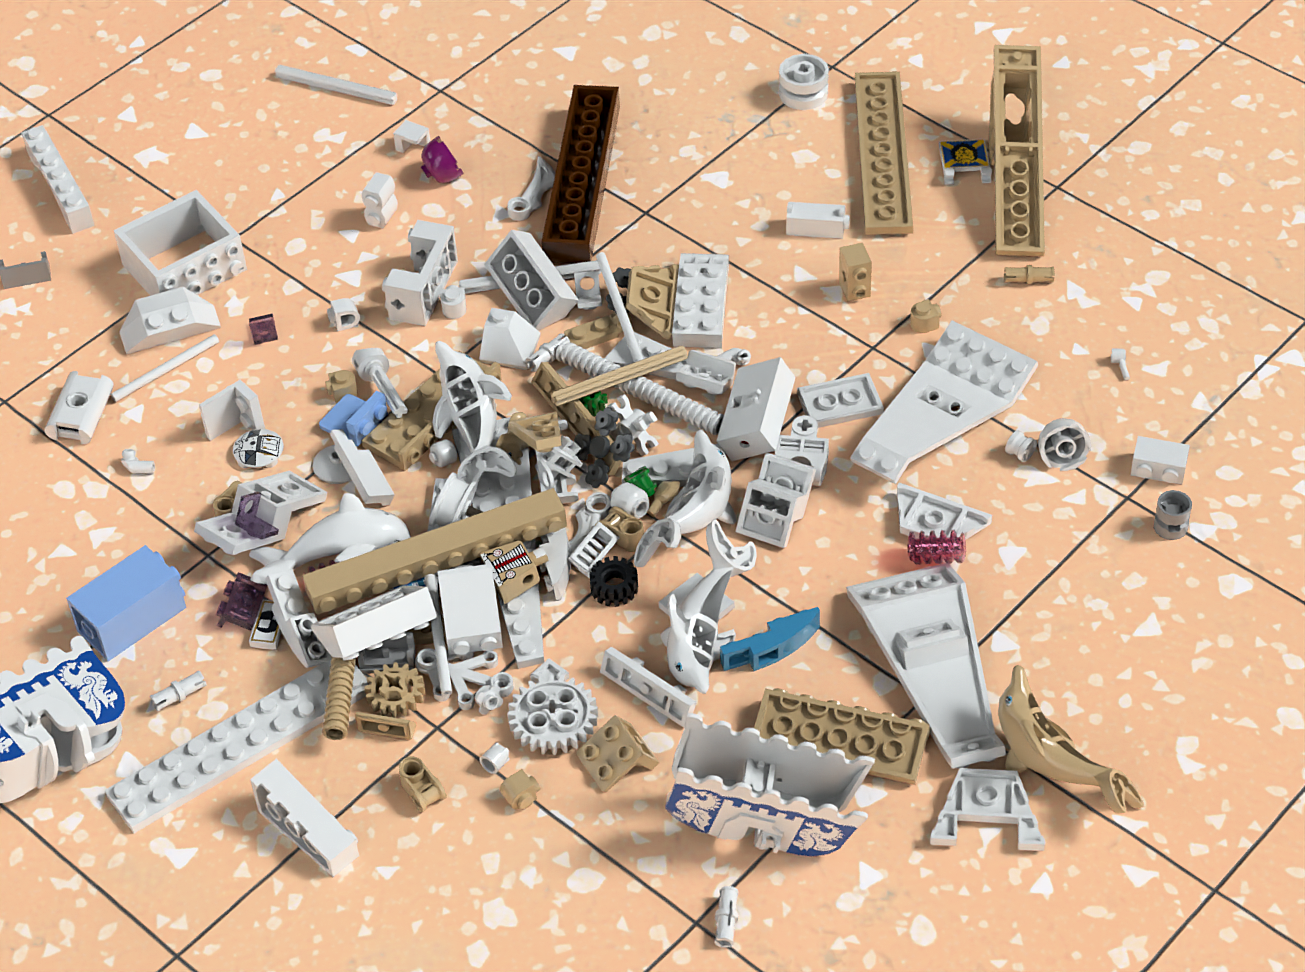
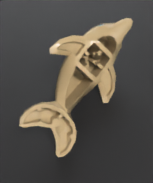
M1021 665L1014 666L1011 683L999 698L998 706L1001 728L1011 747L1005 760L1006 770L1018 771V774L1030 768L1054 780L1072 784L1099 786L1106 803L1116 814L1126 813L1125 801L1133 808H1143V800L1126 774L1120 770L1099 765L1083 756L1076 750L1074 742L1067 732L1044 716L1032 693L1025 669Z

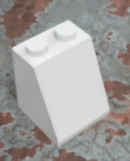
M492 564L437 571L449 655H464L470 652L492 651L503 648Z

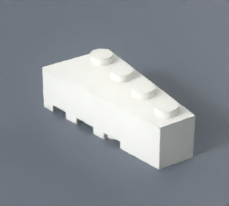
M277 759L250 779L259 813L332 877H335L359 857L358 839L349 829L346 830Z

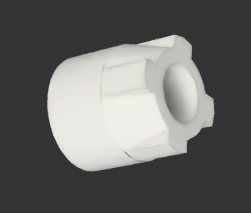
M496 742L480 757V763L486 771L496 774L510 760V751Z

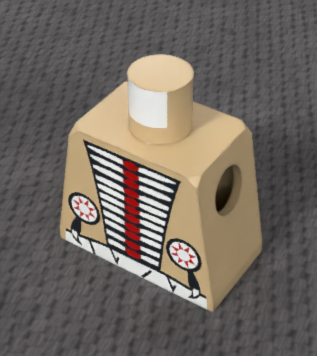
M515 541L479 553L483 565L492 564L495 589L504 604L539 583L540 578L537 566L549 561L543 547L528 553L521 541Z

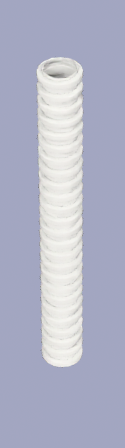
M568 340L562 341L556 350V359L558 361L569 364V366L575 367L583 373H588L589 376L595 377L621 367L612 361H608L606 358H602L600 355H595V353L583 349L581 346L570 343ZM644 376L613 386L621 391H626L627 394H632L635 398H639L642 401L645 400L646 403L652 404V406L658 407L660 410H665V412L671 413L679 419H684L685 422H690L694 426L697 425L700 429L704 428L706 432H710L712 435H717L720 431L724 414H718L717 411H712L709 407L705 408L703 404H698V402L692 401L690 398H685L684 395H679L671 389H666L665 386L659 385L656 382L653 383L652 380L646 379Z

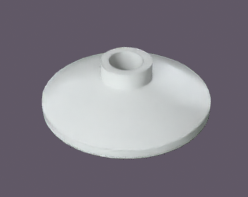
M335 445L322 449L315 456L313 471L321 481L329 484H342L352 480L334 449Z

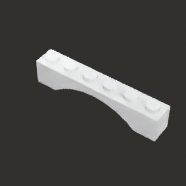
M41 125L21 132L27 153L34 166H37L44 175L72 234L94 227L90 206L45 127Z

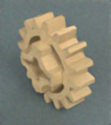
M394 662L393 668H389L384 664L383 671L381 672L375 669L374 677H368V685L364 687L367 704L372 705L373 712L375 713L380 710L381 716L391 713L394 718H396L399 712L403 716H407L408 709L416 711V703H423L422 695L426 693L423 676L418 675V670L414 668L409 671L408 664L399 668L397 662Z

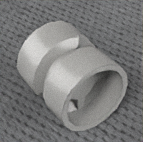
M1169 490L1158 497L1153 528L1160 537L1167 540H1177L1184 537L1188 532L1192 501L1186 493L1178 490Z

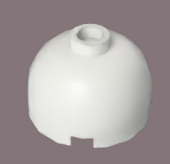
M1067 418L1052 420L1040 432L1038 439L1042 460L1048 467L1060 468V471L1076 469L1082 465L1087 459L1086 455L1089 453V449L1091 451L1092 447L1089 434L1079 422Z

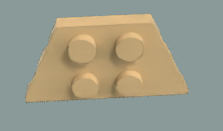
M672 264L670 268L662 269L660 265H651L650 267L633 266L629 272L625 308L662 337L669 340L673 331L679 265Z

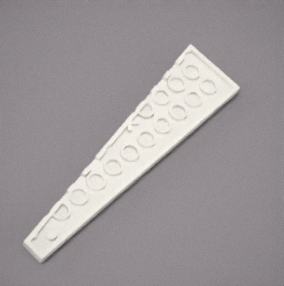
M511 417L496 420L491 446L496 447L499 437L508 432V424ZM456 428L452 429V435L461 464L471 453L462 434ZM528 448L522 450L523 456L520 457L522 464L518 465L515 462L517 467L515 476L508 477L499 472L484 471L477 484L472 507L485 512L532 495ZM535 539L523 542L528 553L536 549ZM539 583L504 604L496 590L518 669L543 664L544 648Z

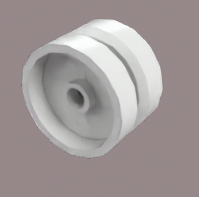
M797 54L786 58L779 68V97L786 106L795 110H811L823 105L828 98L829 68L827 63L822 58L812 54Z

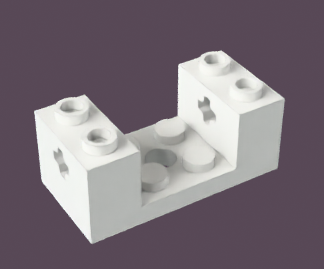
M417 220L413 229L409 230L408 242L411 244L410 259L413 260L414 270L419 272L415 273L392 268L388 277H385L383 280L382 291L385 292V308L388 309L389 320L426 327L440 298V289L445 288L458 262L454 226Z

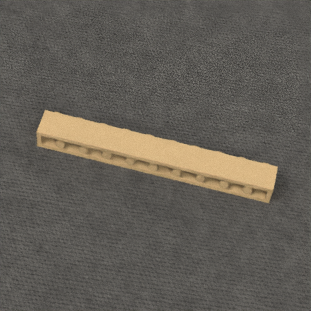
M552 488L304 574L302 577L306 593L316 615L329 612L346 604L355 603L363 598L383 593L394 587L406 585L428 574H435L437 571L457 567L463 563L481 558L479 554L481 552L515 541H521L522 543L531 541L545 534L559 531L567 527L566 511L555 489Z

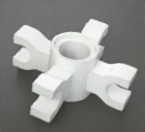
M625 394L620 395L617 398L621 404L620 408L615 402L607 406L612 411H616L620 422L616 424V429L610 431V434L614 439L618 435H632L640 456L647 455L649 451L645 443L647 442L650 448L656 447L659 443L653 436L647 433L646 429L650 426V423L658 419L652 411L646 414L640 409L632 411L627 396Z

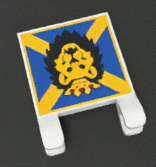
M985 139L939 141L945 185H954L953 176L955 172L981 171L982 183H991L992 168L989 163Z

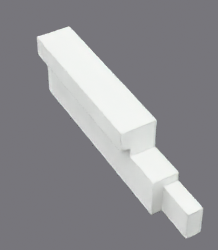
M343 429L331 430L330 436L335 443L334 449L364 503H381L382 506L390 505L395 494L370 450H358L353 440L347 438Z

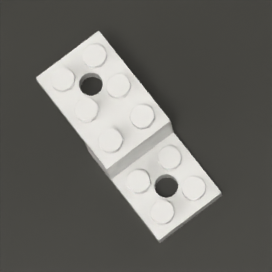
M290 470L238 484L232 512L196 522L194 532L202 536L206 542L213 543L222 548L225 553L237 555L238 553L285 539L291 512L325 502L328 492Z

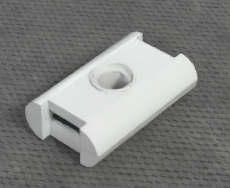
M78 371L70 372L46 424V435L53 440H57L58 437L80 440L81 444L84 445L88 444L93 437L114 387L113 381L104 375H101V378L78 375Z

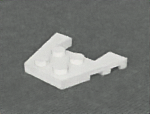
M959 768L948 793L944 808L941 810L937 824L931 832L930 845L956 846L957 821L1018 824V850H1045V839L1043 835L1041 836L1037 819L1029 806V799L1018 771Z

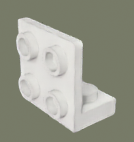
M241 380L227 386L222 391L199 404L206 436L210 441L241 422L247 429H265L258 395Z

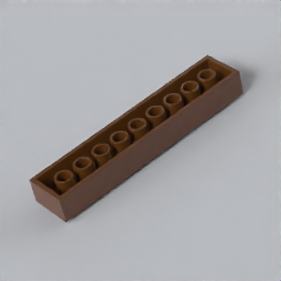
M573 86L541 241L542 250L552 263L574 264L592 261L620 111L619 87Z

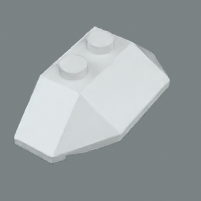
M179 287L136 299L119 333L126 355L220 329L221 325L213 304L188 289Z

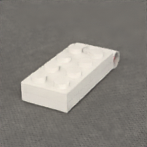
M680 254L672 331L673 347L722 348L729 254Z

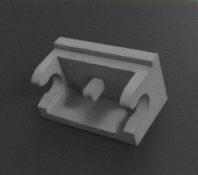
M46 251L41 252L42 258L39 261L24 262L5 267L3 259H1L0 278L4 289L52 281L50 263Z
M406 632V635L399 639H386L382 641L383 645L373 650L365 648L358 652L359 668L363 674H373L375 669L381 672L383 671L384 664L389 668H393L394 662L398 663L399 668L408 664L409 671L415 668L416 649L413 632Z

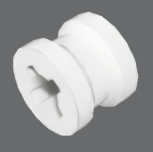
M1017 430L1007 441L1005 451L1010 455H1017L1018 460L1026 462L1033 455L1037 446V440L1031 437L1027 438L1023 432Z

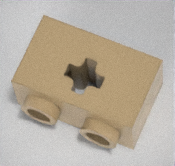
M863 242L839 247V284L847 302L871 297L872 261Z

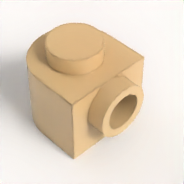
M929 299L914 304L911 307V328L918 333H928L939 329V321L942 316L939 305L932 304Z
M340 370L328 373L329 380L325 381L328 396L333 395L336 404L346 394L357 396L356 379L351 371Z
M523 769L506 778L500 786L501 794L513 809L528 808L537 799L536 793L541 790L537 780L532 775L528 777Z

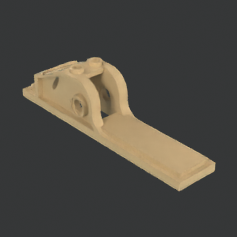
M994 45L993 74L990 86L989 163L990 166L995 168V255L1044 256L1041 46ZM1008 94H1014L1024 104V114L1018 124H1013L1006 118L1005 98Z

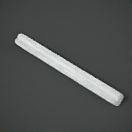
M278 65L275 69L277 78L389 105H395L397 101V93L284 65Z
M597 260L555 266L564 280L574 278V272L598 270V273L601 274ZM492 275L459 281V288L464 287L465 294L501 289Z

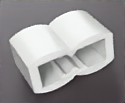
M375 172L362 191L361 198L366 207L364 216L369 225L384 228L397 210L398 202L393 194L395 183L390 175Z

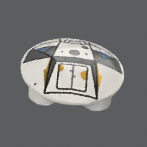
M251 430L236 440L233 446V455L241 468L264 466L272 468L278 464V458L283 452V440L276 432L271 430Z

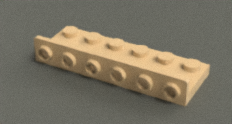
M474 359L484 374L492 375L500 381L502 380L499 363L494 362L489 367ZM440 369L403 402L408 409L407 414H402L401 418H397L393 413L387 416L362 440L363 448L370 450V452L406 471L419 460L432 444L440 439L435 436L432 423L435 406L442 396ZM453 420L445 433H448L452 429L453 425H455Z
M765 688L754 729L760 732V737L763 739H769L773 735H783L788 739V744L791 746H798L802 742H811L816 745V750L820 753H826L830 749L842 750L845 753V758L848 760H854L858 756L872 757L875 759V762L868 772L869 775L913 785L916 784L926 741L930 736V724H926L917 718H910L908 720L899 718L890 712L880 714L871 712L868 708L862 706L848 707L835 700H828L827 702L817 700L808 694H801L800 696L789 694L786 690L774 688L773 690Z

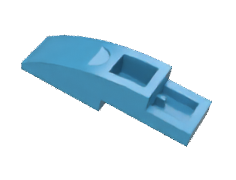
M819 608L806 609L793 615L776 618L773 621L767 622V632L758 633L752 637L732 641L720 646V663L723 670L727 671L750 663L753 671H756L789 656L803 646L820 628Z

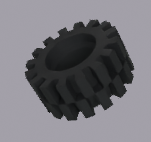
M613 556V560L605 557L604 563L601 560L597 561V566L593 565L591 568L592 572L589 574L593 598H597L600 604L605 601V606L609 607L611 603L618 607L621 601L623 605L628 603V599L632 601L635 598L634 594L638 592V574L631 561L627 563V559L623 557L621 561H618V556ZM610 578H620L624 580L622 583L617 585H609L604 583L606 580Z

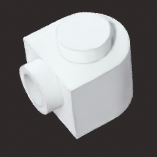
M449 285L446 289H440L443 315L449 319H458L464 316L466 313L464 287L459 288L456 285Z
M342 298L331 301V308L327 309L329 322H334L337 332L351 329L359 323L360 315L352 299Z

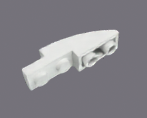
M566 528L541 536L542 544L539 545V548L543 547L549 560L539 565L541 572H547V576H544V581L548 592H554L556 601L562 599L571 569V562L568 561L570 547Z
M293 569L268 574L265 580L274 601L271 609L282 634L296 657L306 668L328 662L331 659V655L311 629L310 625L318 621L315 613H309Z

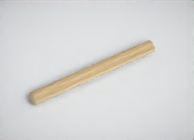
M678 346L551 393V400L555 406H560L673 365L688 358L687 350L684 346Z

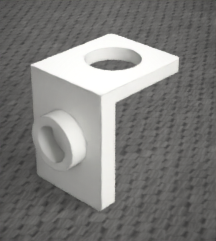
M598 270L574 272L576 297L579 299L577 302L578 309L591 310L602 306ZM584 277H591L594 280V286L589 290H585L580 286V281Z

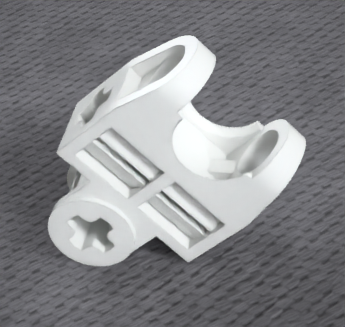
M799 416L792 423L791 436H779L775 455L816 468L812 485L821 486L827 472L829 439L817 438L818 423L813 417Z

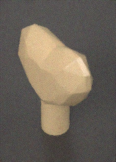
M663 481L656 487L654 493L655 500L650 505L647 514L655 517L662 506L670 502L678 494L680 482Z

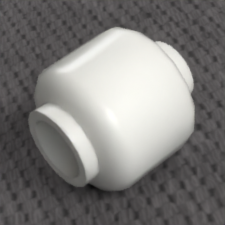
M626 482L612 491L610 505L611 508L619 507L624 512L639 519L649 509L648 494L634 484Z

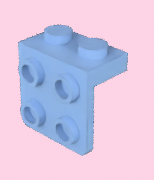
M376 391L367 401L352 394H346L319 422L320 429L331 433V430L343 429L347 438L353 440L355 446L358 447L362 440L387 417L388 411L385 394Z

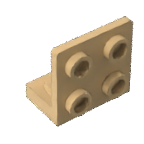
M614 715L576 751V755L603 792H608L635 765L638 767L642 765L653 770L659 764V761L634 726L617 715Z

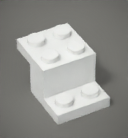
M766 453L759 479L748 482L735 532L782 548L787 547L793 522L802 519L804 516L816 468Z

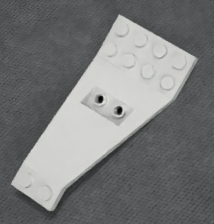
M951 320L925 362L865 434L851 455V461L896 484L910 462L1012 407L1037 369L1038 362ZM932 396H939L938 399L934 401L930 400ZM953 407H960L958 411H952Z
M944 563L847 586V597L864 618L922 721L930 724V735L952 769L966 768L973 763L981 761L990 762L997 757L1005 756V745L996 735L966 583L949 563Z

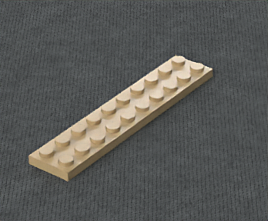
M900 71L856 72L855 93L865 234L913 233Z

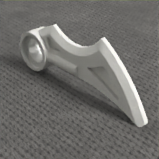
M537 156L535 175L522 197H514L508 201V216L515 221L528 219L531 212L542 207V195L547 190L553 188L555 171L542 157ZM516 207H523V208H525L524 210H520V211L514 210V208H516Z
M596 492L591 494L586 500V505L575 514L578 521V531L575 537L569 541L570 556L595 527V524L609 515L611 498L606 493ZM596 503H604L606 505L601 510L592 508ZM585 549L582 550L583 552H585L588 556H590V557L593 559V555H592V554H590V553H589L587 550H585ZM580 555L577 556V558L580 559L583 563H585L588 567L591 565Z

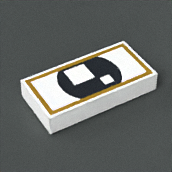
M262 599L249 639L250 647L277 650L282 632L271 609L274 604L273 600Z

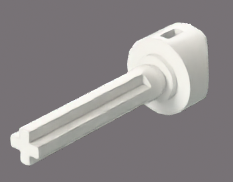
M381 348L356 350L352 356V364L360 378L364 381H374L379 391L385 394L386 403L397 418H401L402 414H407L408 409L386 375L389 369V360Z

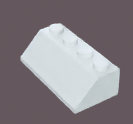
M511 230L484 263L519 315L538 331L565 318L579 301L531 233Z
M403 585L313 623L310 626L332 657L343 658L345 661L359 656L358 652L365 648L373 650L383 645L382 641L386 639L395 640L402 638L406 635L405 631L409 629L418 630L427 627L430 620L437 618V614L428 587Z

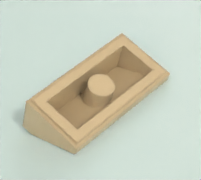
M357 711L355 713L359 732L412 740L416 729V722Z

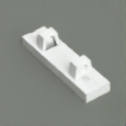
M613 647L605 650L600 669L601 674L683 728L685 727L687 714L693 713L696 706V701L685 695L687 692L686 688L680 684L674 687L645 669L643 667L645 662L638 657L630 659Z

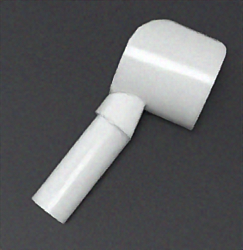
M1112 348L1111 363H1119L1124 380H1129L1130 376L1125 362V349Z

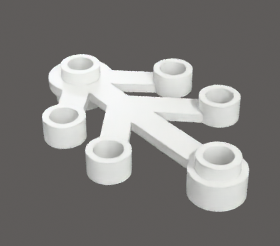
M425 648L418 653L415 659L416 669L423 674H428L433 685L434 699L444 702L449 699L450 695L443 696L438 694L441 689L435 649ZM446 650L448 661L456 658L462 660V662L456 664L448 663L450 678L458 694V705L461 709L469 710L475 705L474 695L468 690L464 680L481 686L496 684L499 687H503L499 691L502 698L512 693L514 684L510 674L500 672L491 677L473 671V669L482 666L487 669L495 668L498 665V655L495 651H485L482 655L473 658L474 652L464 655H449L448 650ZM464 699H470L468 702H463Z

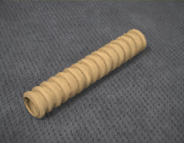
M332 657L322 729L323 735L330 740H342L348 734L347 729L356 657L345 661L343 658Z

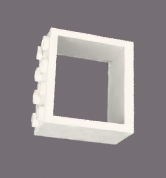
M197 190L113 230L122 265L150 296L179 287H184L199 295L247 270L240 235ZM204 231L215 241L160 270L149 260Z

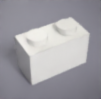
M1138 436L1132 461L1131 476L1182 485L1190 445Z

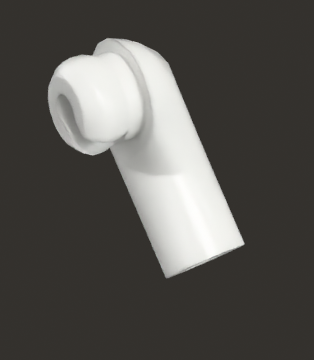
M731 348L716 357L733 361L736 365L743 366L750 362L751 354L746 349Z
M124 449L122 451L123 458H121V462L131 473L155 472L154 461H140L135 457L136 452L133 449Z

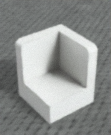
M405 120L393 133L395 149L401 153H404L411 144H419L425 147L430 142L429 128Z

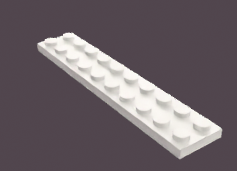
M331 659L105 789L106 797L135 834L324 721ZM356 665L354 667L351 705L366 697L364 687L368 685L367 678Z

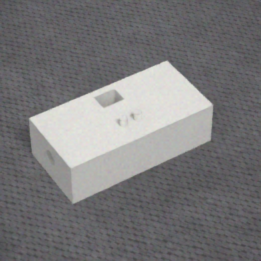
M781 357L740 367L737 370L716 441L731 461L776 450L796 378Z

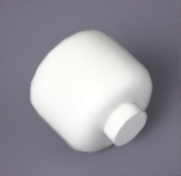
M448 439L441 440L431 445L429 458L438 467L450 465L457 460L456 447Z

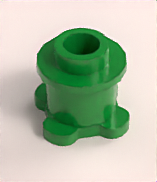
M646 466L624 477L625 482L632 483L648 494V497L655 493L654 489L657 484L652 482L648 475L650 470Z

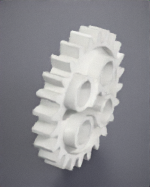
M550 674L548 681H544L539 676V683L537 684L531 680L528 681V689L520 686V695L513 694V702L508 704L509 712H507L510 731H513L515 740L521 739L522 747L530 743L531 752L540 747L542 755L546 753L547 749H551L553 755H556L558 748L567 753V746L571 745L577 749L578 740L585 743L587 741L586 734L593 735V726H597L598 707L596 705V698L592 697L591 689L585 690L583 682L575 686V678L565 682L564 675H561L559 680H554V676Z

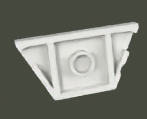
M900 482L897 485L901 534L950 550L989 526L992 522V515Z

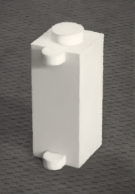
M788 202L786 235L843 239L844 229H849L850 215H845L846 205Z

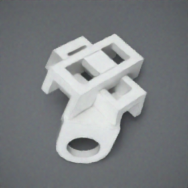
M563 435L561 436L562 446L553 447V450L550 452H539L537 454L539 461L536 463L535 468L538 472V478L546 490L554 488V478L559 473L571 478L573 475L570 471L576 465L579 467L583 465L576 456L581 448L574 441Z

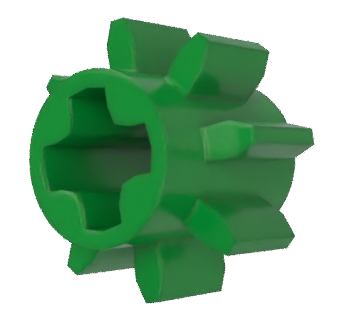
M601 391L579 398L580 402L593 417L599 411H604L606 408L605 404L608 403L607 394H601Z

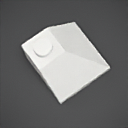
M491 308L484 324L479 361L491 365L497 362L503 367L527 370L525 360L534 354L541 334L515 311Z

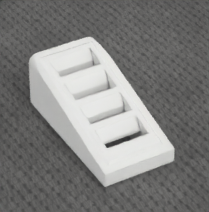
M598 522L568 558V561L589 576L590 572H592V566H597L596 562L602 561L616 544L619 537L602 523ZM595 536L597 539H599L602 543L606 545V547H603L600 543L593 539V537ZM588 543H591L593 546H595L598 550L601 551V553L599 554L597 551H595L592 547L588 545ZM583 549L587 550V551H588L590 554H592L596 559L593 560L590 556H588V555H587L585 552H583L582 550H583ZM580 555L591 565L588 567L585 563L578 559L577 556Z

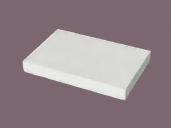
M869 373L797 388V396L805 415L813 417L818 423V428L882 415L884 412L883 404Z

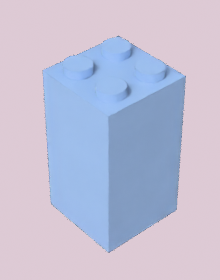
M144 545L66 598L77 632L109 662L186 609L184 600L186 594L179 582L181 579L179 572L174 566L169 567L159 552H153Z

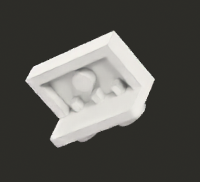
M692 349L688 352L687 364L677 371L675 381L682 382L689 388L698 387L704 389L712 395H722L733 385L736 363Z

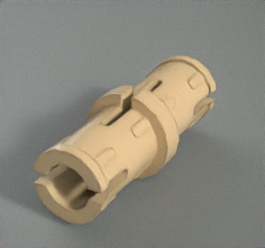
M1026 265V267L1004 268V272H1006L1004 273L1005 283L1026 282V284H1032V282H1054L1055 279L1053 277L1055 276L1053 266L1033 267L1032 265Z

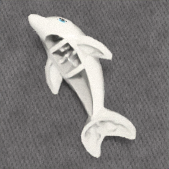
M437 341L435 343V352L440 362L439 375L442 396L435 406L432 423L435 436L442 438L453 420L471 453L461 463L457 478L469 484L473 481L478 484L484 471L499 472L508 477L515 476L517 467L511 456L501 448L491 446L497 418L495 399L510 401L512 397L510 391L496 377L484 374L477 362L469 355L454 351L446 343Z
M698 430L695 433L693 464L687 484L669 504L665 518L656 521L641 537L634 555V565L636 567H644L661 542L667 548H677L680 543L681 534L701 530L707 527L714 519L732 525L736 522L735 512L728 501L732 484L730 464L725 453L711 443L708 435L703 430Z
M344 493L339 511L315 523L288 551L271 547L252 549L249 556L261 562L264 567L256 570L250 580L255 583L267 584L265 578L268 574L294 570L312 560L337 554L339 555L335 558V562L339 563L411 538L406 524L395 514L381 509L364 507L358 497L351 493Z
M716 519L710 522L706 528V540L713 570L691 590L680 606L674 594L668 597V613L671 626L661 633L663 644L667 646V661L670 672L681 684L695 687L702 694H706L710 687L709 670L713 661L720 659V646L735 641L736 637L734 629L718 634L719 613L728 582L731 577L751 570L755 566L757 557L756 547L753 542L749 541L743 547H734L725 536Z

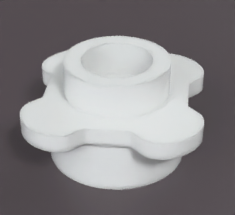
M496 684L491 686L485 685L476 692L475 701L480 706L479 712L482 715L488 714L490 710L499 708L503 704V698L499 694L500 687Z

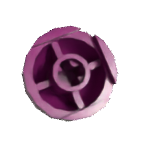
M437 136L425 145L421 154L424 164L421 166V169L427 178L432 176L436 181L446 183L464 174L462 169H459L456 163L458 162L446 144L441 141L440 136Z

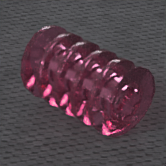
M931 530L929 538H926L924 531H920L919 538L916 539L914 532L910 531L907 545L909 559L916 565H920L923 561L925 564H931L933 560L936 564H941L943 561L951 564L954 560L957 563H963L966 557L965 535L962 532L961 536L957 537L956 530H951L950 537H947L945 530H941L940 536L937 538L935 531Z

